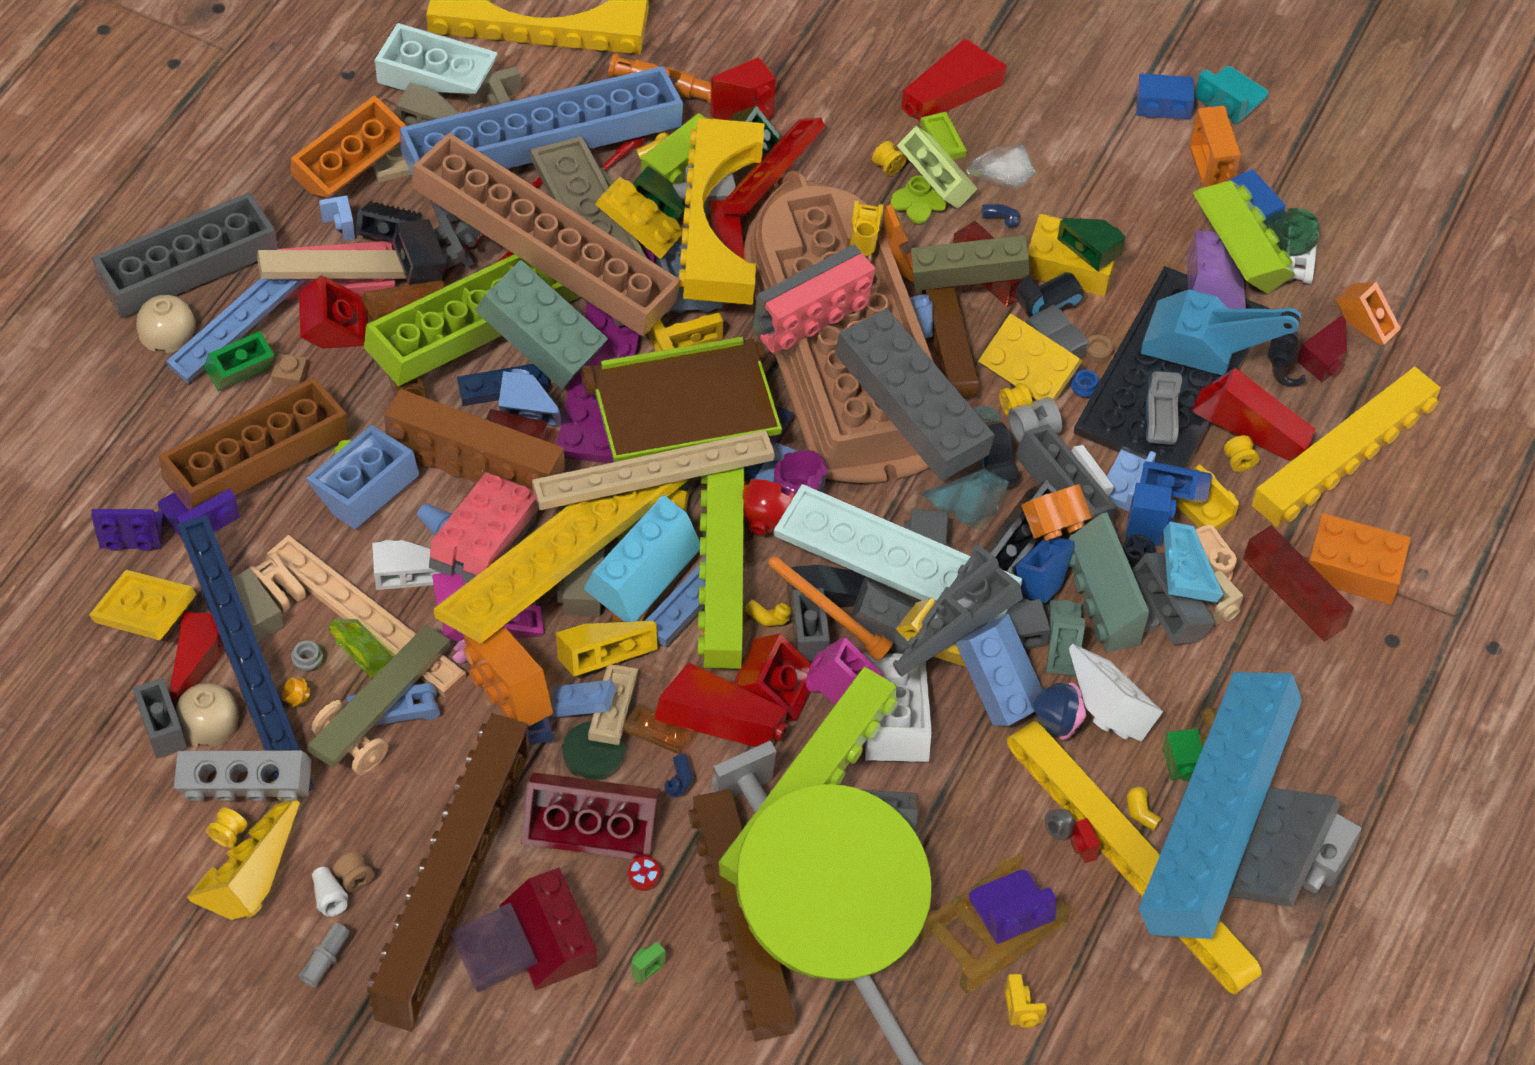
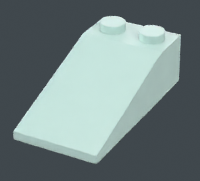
M397 23L375 59L377 83L400 90H405L409 83L425 86L436 92L476 94L497 59L498 52Z

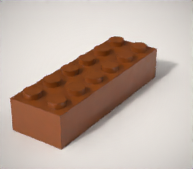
M312 377L160 454L159 461L162 479L188 510L197 507L228 489L234 495H237L347 438V413L318 380Z
M403 389L398 391L384 414L386 434L411 449L416 461L424 466H432L446 471L451 476L468 479L475 484L487 472L533 490V479L565 473L563 447Z

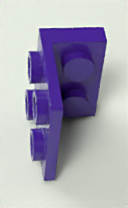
M92 509L91 517L100 549H139L144 551L161 549L165 521L163 512H154L152 509Z

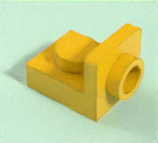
M1022 974L1008 975L1004 992L1010 1026L1020 1025L1023 1028H1031L1043 1023L1047 1011L1046 1004H1030L1029 987L1023 986Z

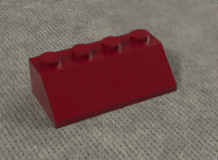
M533 772L527 782L521 844L627 859L650 858L660 789Z

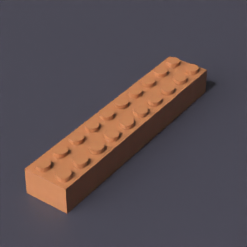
M451 133L443 137L413 165V189L641 336H644L677 302L680 279Z

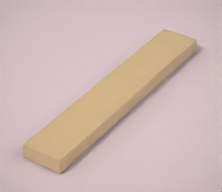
M258 250L257 254L261 279H317L321 275L328 279L406 278L395 250Z

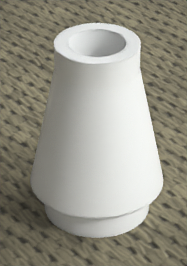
M320 867L312 873L316 907L325 916L339 915L347 908L348 895L332 875L330 868Z

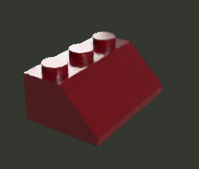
M560 867L527 879L499 905V909L535 991L597 967L596 946Z

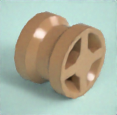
M353 851L344 855L333 867V872L338 878L343 879V887L349 893L363 889L374 878V871L371 867L365 866L364 857L359 851Z

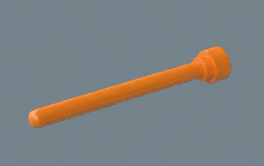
M773 556L768 560L770 568L866 644L864 648L868 650L867 654L877 662L884 657L892 646V641L884 635L879 636L877 633L873 635L778 557Z

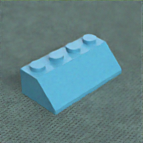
M662 495L596 567L583 589L624 622L638 621L700 551V541L688 514L665 495Z

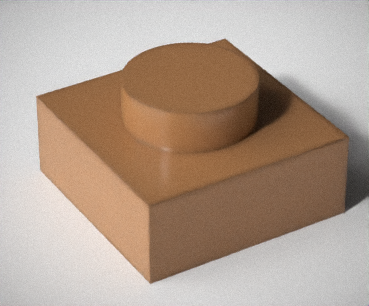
M278 353L271 375L272 383L287 386H296L302 383L308 366L307 357Z

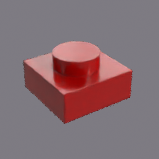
M1088 818L1076 821L1073 834L1070 836L1072 848L1076 854L1080 853L1084 864L1095 861L1100 848L1097 836Z

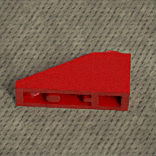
M183 612L169 690L174 708H176L179 698L190 687L199 684L220 658L223 644L211 613Z

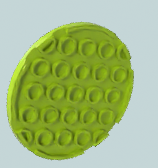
M820 784L794 790L767 807L752 824L742 842L737 859V879L735 882L739 906L743 910L749 924L748 927L759 944L773 958L799 974L815 979L821 978L836 981L861 979L887 968L898 960L915 942L923 928L930 907L931 876L922 844L909 823L893 807L866 791L836 784Z

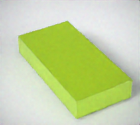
M946 112L921 118L920 125L922 129L932 135L952 160L966 157L967 150Z

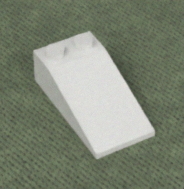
M863 653L884 674L883 678L897 685L896 699H898L897 706L890 716L885 714L879 722L881 726L872 740L867 739L865 741V760L929 762L931 720L926 662L901 677L894 669L893 662L899 660L903 654L886 653L877 662L867 653Z

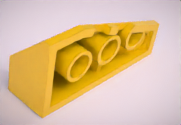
M296 800L275 804L249 830L248 834L251 838L244 840L237 847L233 846L226 853L230 859L218 870L212 867L202 877L187 898L192 903L230 920L245 916L250 918L259 912L262 908L261 902L267 896L272 886L300 802Z

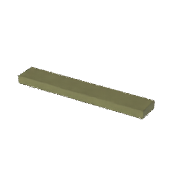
M425 624L308 744V752L334 767L450 647L451 640Z

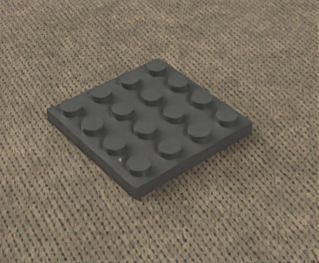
M1269 787L1228 896L1292 907L1340 807L1338 798L1336 796Z

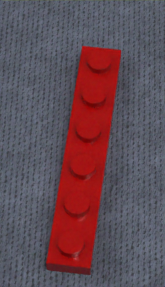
M822 117L799 119L763 157L761 163H758L720 204L723 213L736 215L749 213L757 201L765 196L767 190L779 180L778 178L791 167L796 158L804 153L806 147L825 128Z

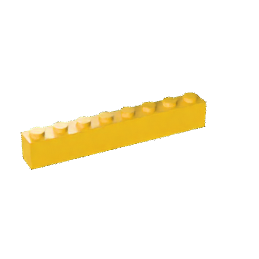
M1414 366L1257 487L1251 506L1277 528L1285 521H1293L1303 507L1306 505L1312 506L1319 499L1321 493L1326 489L1329 491L1334 489L1344 475L1353 474L1362 461L1366 458L1368 460L1372 459L1378 453L1381 446L1395 441L1404 428H1412L1422 414L1431 413L1438 405L1437 397L1441 387Z

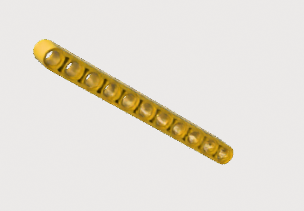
M1032 721L1007 738V744L1012 754L1062 809H1066L1072 814L1075 822L1088 818L1100 843L1099 850L1143 898L1160 854L1038 722ZM1220 920L1217 923L1212 939L1179 937L1231 994H1237L1262 975L1261 967L1256 959Z

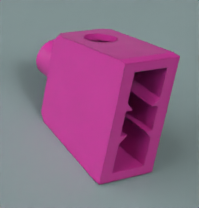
M844 637L815 656L807 673L806 686L810 692L816 693L820 691L832 703L837 704L864 666L882 677L884 674Z

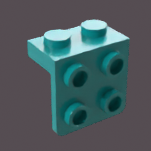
M1226 66L1216 75L1207 69L1202 71L1198 77L1194 97L1209 107L1225 106L1229 120L1237 125L1267 99L1268 91L1233 67Z

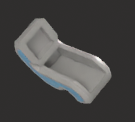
M1155 371L1150 376L1146 400V440L1149 443L1173 445L1177 441L1179 429L1178 394L1180 393L1182 376L1179 373Z

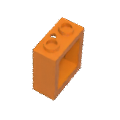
M1225 106L1198 108L1189 147L1202 187L1205 188L1236 177L1241 154Z

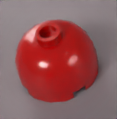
M751 479L749 485L745 482L742 494L744 501L743 521L755 534L766 535L767 533H774V529L795 494L790 491L788 496L781 492V485L767 480Z

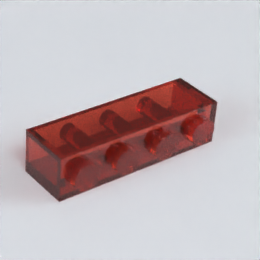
M1272 525L1248 540L1243 560L1323 642H1326L1347 628L1354 607Z

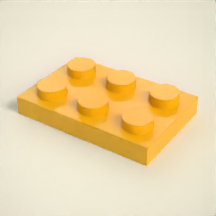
M619 177L595 203L597 207L659 259H662L683 234V229L674 218L664 214L654 201L645 198L636 190V187L631 182L624 180L622 177Z
M1010 313L978 362L1014 386L1024 383L1028 387L1031 397L1035 400L1051 397L1055 402L1082 363V360Z
M125 570L89 615L97 624L161 640L197 594L191 586Z

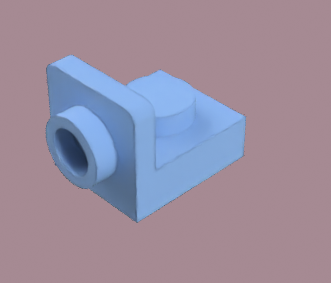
M347 196L320 200L322 222L334 221L336 231H342L344 241L354 240V225Z

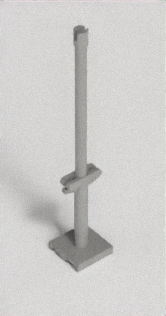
M771 741L713 766L716 776L711 781L714 788L712 792L731 789L733 797L744 793L755 813L767 798L761 785L771 781L773 777L776 750ZM870 975L853 980L901 1064L923 1065L922 1062H919Z

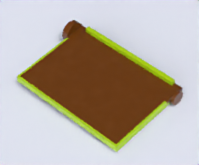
M743 337L604 360L601 361V365L581 367L582 382L586 396L596 394L614 462L766 430L768 436L781 434L782 431L760 361L765 359L764 347L762 342L755 343L754 338L743 340Z

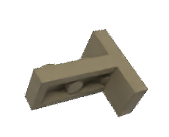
M517 66L487 74L476 94L466 93L469 106L488 102L490 107L511 102L508 96L521 93V74Z

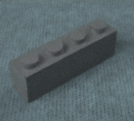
M1047 424L1025 431L1015 456L1035 481L1040 484L1047 480L1057 491L1080 484L1092 516L1091 519L1084 521V524H1088L1097 516L1106 512L1111 520L1117 506L1050 425Z

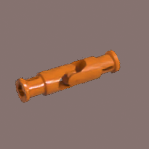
M614 54L610 61L608 76L614 78L615 76L627 75L659 66L638 59L635 61L620 58L619 54ZM664 67L670 79L673 77L678 80L673 85L679 96L688 99L695 97L706 100L708 104H711V82L698 79L696 75Z

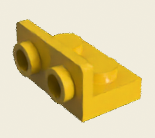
M1200 464L1194 467V470L1211 473ZM1213 474L1208 499L1205 502L1171 497V500H1176V506L1199 528L1213 525L1217 531L1235 519L1239 506L1235 495L1231 491L1226 490Z

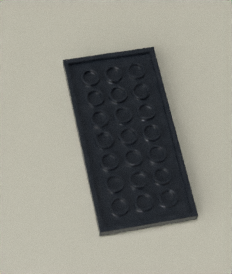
M1164 266L1075 424L1073 433L1117 452L1124 450L1146 460L1150 451L1156 453L1154 462L1183 468L1188 467L1211 423L1191 410L1200 390L1222 375L1141 354L1143 340L1157 301L1188 290V277L1186 274ZM1245 298L1246 309H1270ZM1251 347L1232 354L1227 372L1234 368L1239 370ZM1155 371L1179 373L1182 376L1180 393L1178 394V437L1173 445L1149 443L1146 440L1147 391L1150 376Z

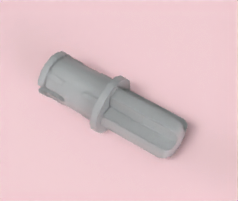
M335 923L320 946H315L312 949L313 955L298 975L304 983L315 988L318 986L326 970L331 964L336 963L337 959L335 956L348 938L349 930L345 926Z

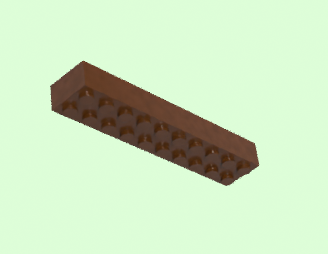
M491 713L487 724L482 723L477 735L479 743L476 749H471L467 756L465 764L467 770L464 777L459 776L455 783V797L452 804L447 803L442 814L443 825L440 831L435 830L432 835L428 859H422L417 873L419 877L415 887L411 886L407 892L405 899L407 907L404 914H399L396 917L392 931L394 934L390 944L386 943L380 955V962L382 964L378 973L373 972L370 976L367 991L370 992L369 1005L373 1008L375 1021L410 1032L413 1031L530 757L528 723Z

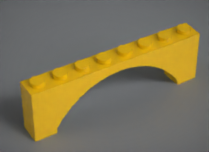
M430 0L426 14L428 32L440 35L641 55L649 0H609L598 7L582 13L553 18L516 14L497 7L487 0Z
M698 118L697 129H691L690 146H695V148L689 149L688 165H694V168H688L687 185H692V188L686 187L685 204L691 206L690 208L685 207L683 225H689V228H683L682 245H687V249L681 248L680 266H686V268L679 271L680 287H684L683 299L753 305L756 264L743 260L717 238L708 224L703 206L711 191L728 175L749 164L761 163L764 123Z

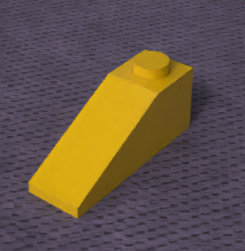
M654 621L582 624L557 632L558 660L575 677L658 650L656 623Z

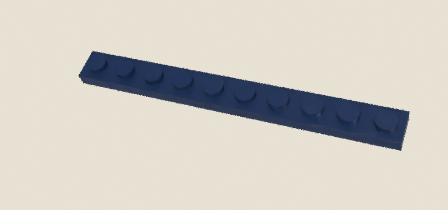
M204 515L177 524L180 537L264 751H300L208 516ZM279 771L273 772L275 780L279 776ZM311 776L309 791L314 789V784L312 782Z

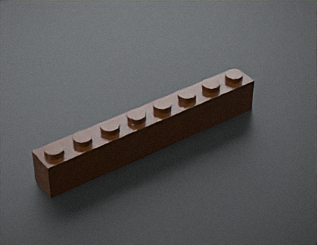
M727 789L693 796V809L688 810L691 828H697L699 837H696V846L699 857L705 856L707 865L703 866L706 884L713 885L714 894H711V902L714 913H720L722 922L719 923L722 942L728 941L730 951L726 952L730 971H736L738 981L734 982L738 1001L744 1000L746 1011H742L746 1031L752 1030L755 1042L794 1034L795 1016L780 963L759 944L751 933L743 910L739 906L736 885L720 876L719 861L742 831L732 791Z

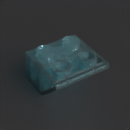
M981 469L925 490L923 497L930 500V504L935 508L953 512L961 522L975 524L996 513L1009 482L985 469Z

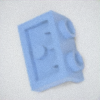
M1124 450L1120 451L1107 475V478L1114 486L1109 497L1117 507L1129 511L1136 482L1140 483L1143 464L1145 461L1154 462L1156 453L1150 451L1145 460Z

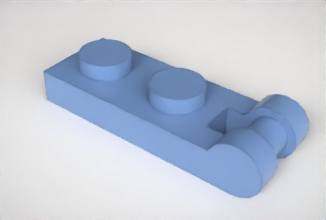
M431 683L411 686L374 726L419 718L432 720L439 717V704L435 702L437 697L436 686ZM356 695L347 696V698H348V703H349ZM419 699L422 701V703L413 704V700Z

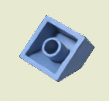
M512 369L511 372L503 371L498 407L504 420L561 427L562 417L557 405L533 375H529V371L523 369Z

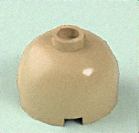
M158 295L150 298L142 305L137 314L136 329L141 343L146 348L156 352V348L159 350L164 349L165 353H172L181 349L193 338L196 323L189 305L183 300L172 295Z
M200 683L190 687L179 698L175 708L184 740L193 746L198 747V744H208L209 747L219 746L227 742L238 729L240 718L238 705L231 692L220 685Z

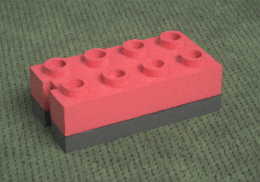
M855 244L759 293L752 330L760 337L772 354L782 349L791 348L806 336L811 337L821 328L829 324H836L844 316L864 309L869 302L875 267L863 253L861 254V251Z
M485 472L432 538L429 568L449 576L456 573L462 576V581L468 583L519 544L537 521L538 504L534 491Z

